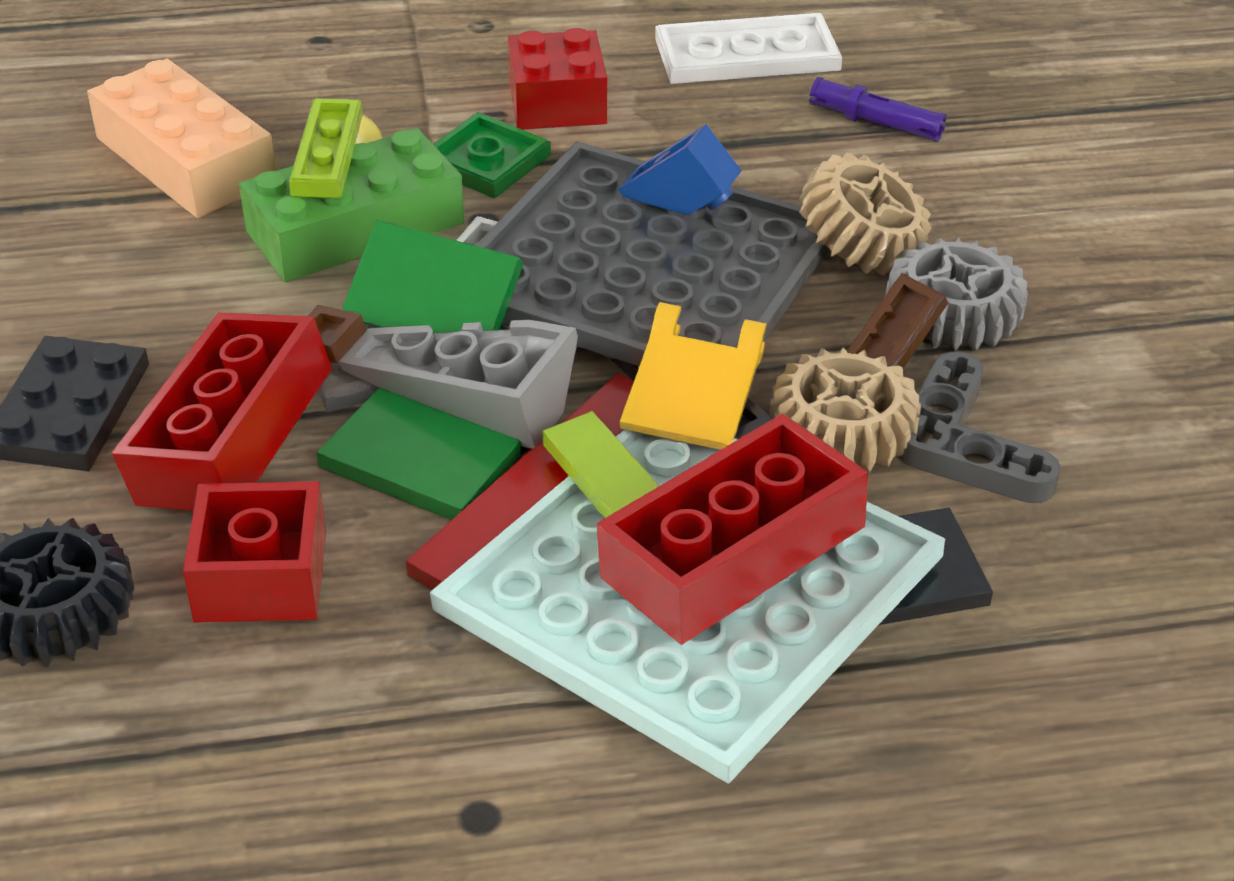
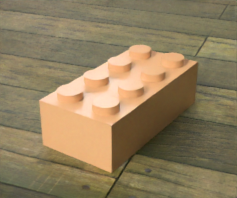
M168 58L149 62L142 69L124 76L112 77L106 80L104 84L87 90L97 139L197 219L240 200L239 182L255 178L267 171H276L271 134Z

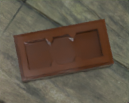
M901 273L848 348L847 353L859 354L865 350L867 357L876 359L885 356L887 367L900 366L903 369L949 304L946 296Z

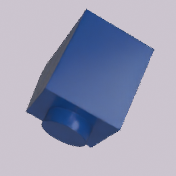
M705 124L638 166L618 190L625 198L690 215L705 205L709 210H712L725 202L733 193L730 189L731 184L742 170L708 125Z

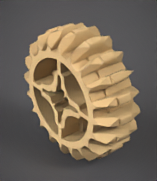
M849 152L843 157L833 154L828 161H823L819 167L813 170L799 198L803 204L799 213L808 220L805 228L818 235L816 243L826 245L832 250L831 257L835 255L845 259L848 267L857 264L866 274L874 269L878 274L884 276L893 268L894 261L902 258L904 249H916L919 242H926L928 234L932 229L928 222L931 213L922 207L924 198L913 193V184L905 183L898 177L899 171L893 173L885 168L884 162L881 161L875 164L866 155L858 159Z
M842 347L839 353L831 354L821 348L816 358L808 354H802L798 364H786L785 372L777 376L776 384L773 386L769 413L773 419L783 413L870 473L875 463L889 467L894 457L904 454L907 442L911 439V432L915 434L918 432L919 418L917 415H920L921 404L919 403V394L914 389V380L903 377V369L900 366L887 367L885 356L872 359L867 357L865 350L859 354L847 353L844 347Z

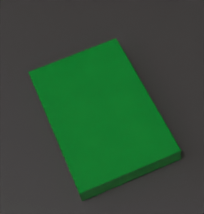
M376 220L341 310L361 314L364 325L368 328L429 325L433 333H450L461 331L463 323L481 322L483 331L500 330L524 263L517 256Z
M379 387L316 454L318 467L452 520L510 469L521 456V441Z

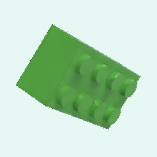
M418 128L401 130L392 136L373 142L355 144L341 198L291 196L289 180L293 166L278 171H267L255 178L239 182L246 232L285 283L361 258L376 220L429 234L464 224L462 175Z

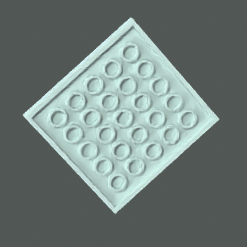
M625 429L616 436L659 486L719 451L714 448ZM568 476L430 592L432 610L729 784L943 557L945 538L867 502L864 528L688 642L680 645L600 578L596 523L603 520L604 517L570 476Z

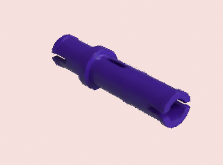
M817 77L812 85L809 96L813 97L809 99L810 105H817L844 113L848 120L856 122L858 118L892 129L928 138L934 142H938L944 132L946 125L944 122L947 120V114L933 112L867 92V87L858 84L852 88Z

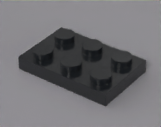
M44 336L0 405V460L90 471L149 366L146 348L69 339L67 337Z

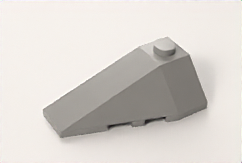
M513 320L507 330L483 331L481 322L463 323L461 331L450 333H433L429 325L369 328L343 356L339 363L343 371L377 387L521 441L522 447L533 449L543 440L542 431L553 427L564 412L578 335L576 328L534 320Z

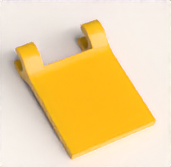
M659 302L650 338L620 420V428L721 450L734 442L756 368L763 356L765 348L763 337L767 323L745 319L736 348L679 336L681 325L677 324L681 312V306Z

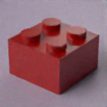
M572 28L565 32L556 33L526 31L520 35H508L509 84L517 128L525 130L607 124V73L596 30L587 31L581 28Z
M320 481L198 484L183 566V576L193 623L318 619L326 542V525Z

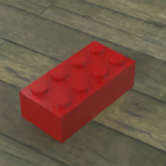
M221 312L216 314L111 453L135 506L193 511L198 484L257 483L332 370L314 316Z
M782 413L596 523L600 578L680 645H683L864 528L866 522L868 471Z

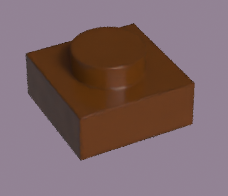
M317 305L308 315L314 316L329 361L333 363H338L366 332L362 315L359 313Z

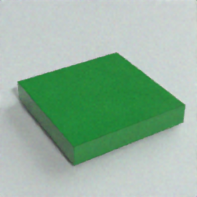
M480 112L472 115L433 144L462 175V185L494 199L551 155V141Z

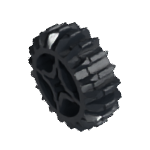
M48 518L42 527L32 529L23 523L22 532L13 536L0 533V661L14 656L23 667L33 658L39 657L48 667L53 658L59 655L66 654L74 661L76 651L84 646L98 650L100 635H117L118 621L129 617L130 601L134 599L133 591L135 586L129 558L124 554L123 548L119 547L112 534H102L95 523L81 528L74 518L69 519L62 526H55L51 519Z

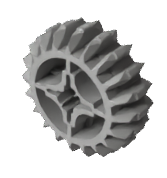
M958 237L955 242H945L941 238H937L933 245L919 242L916 249H904L902 258L896 259L893 268L890 270L886 294L900 274L904 273L946 296L949 304L924 338L933 341L934 348L945 344L951 345L954 351L959 346H968L972 350L977 351L981 343L988 346H996L999 338L1007 339L1011 337L1012 331L1019 327L1020 320L1024 317L1028 290H1026L1027 281L1023 279V269L1013 265V257L1008 255L998 256L997 247L987 249L980 247L978 240L972 244L963 243Z

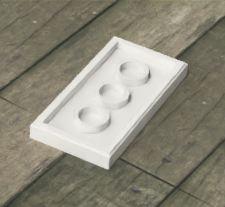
M822 13L664 24L656 26L655 40L670 84L841 71L842 55Z

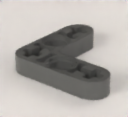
M955 351L940 355L918 393L919 403L921 404L920 415H917L919 418L917 434L911 432V439L907 442V448L904 449V454L899 456V458L905 464L915 469L1022 502L1042 503L1051 499L1055 494L1060 474L1058 460L1051 453L1042 449L963 426L979 395L983 365L975 356L964 352ZM955 377L959 378L957 387L949 384V381L954 380ZM941 405L951 408L954 412L939 413L930 410L928 407ZM925 431L933 434L932 439L930 438L926 443H921ZM968 454L983 455L990 459L991 462L986 464L973 463L964 456ZM1002 465L1008 466V469L1002 468Z

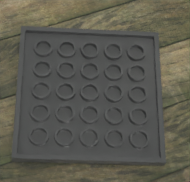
M577 141L475 245L517 256L524 263L502 322L510 326L513 320H534L576 328L578 335L576 346L602 354L607 358L618 359L640 366L645 353L659 302L681 306V312L677 324L681 325L679 336L737 348L743 322L747 319L767 323L763 342H765L829 250L826 245L816 243L818 238L816 233L810 232L805 228L808 220L799 213L802 206L730 186V189L733 191L732 195L721 205L712 210H709L705 205L690 215L625 198L618 189L633 171L646 161Z

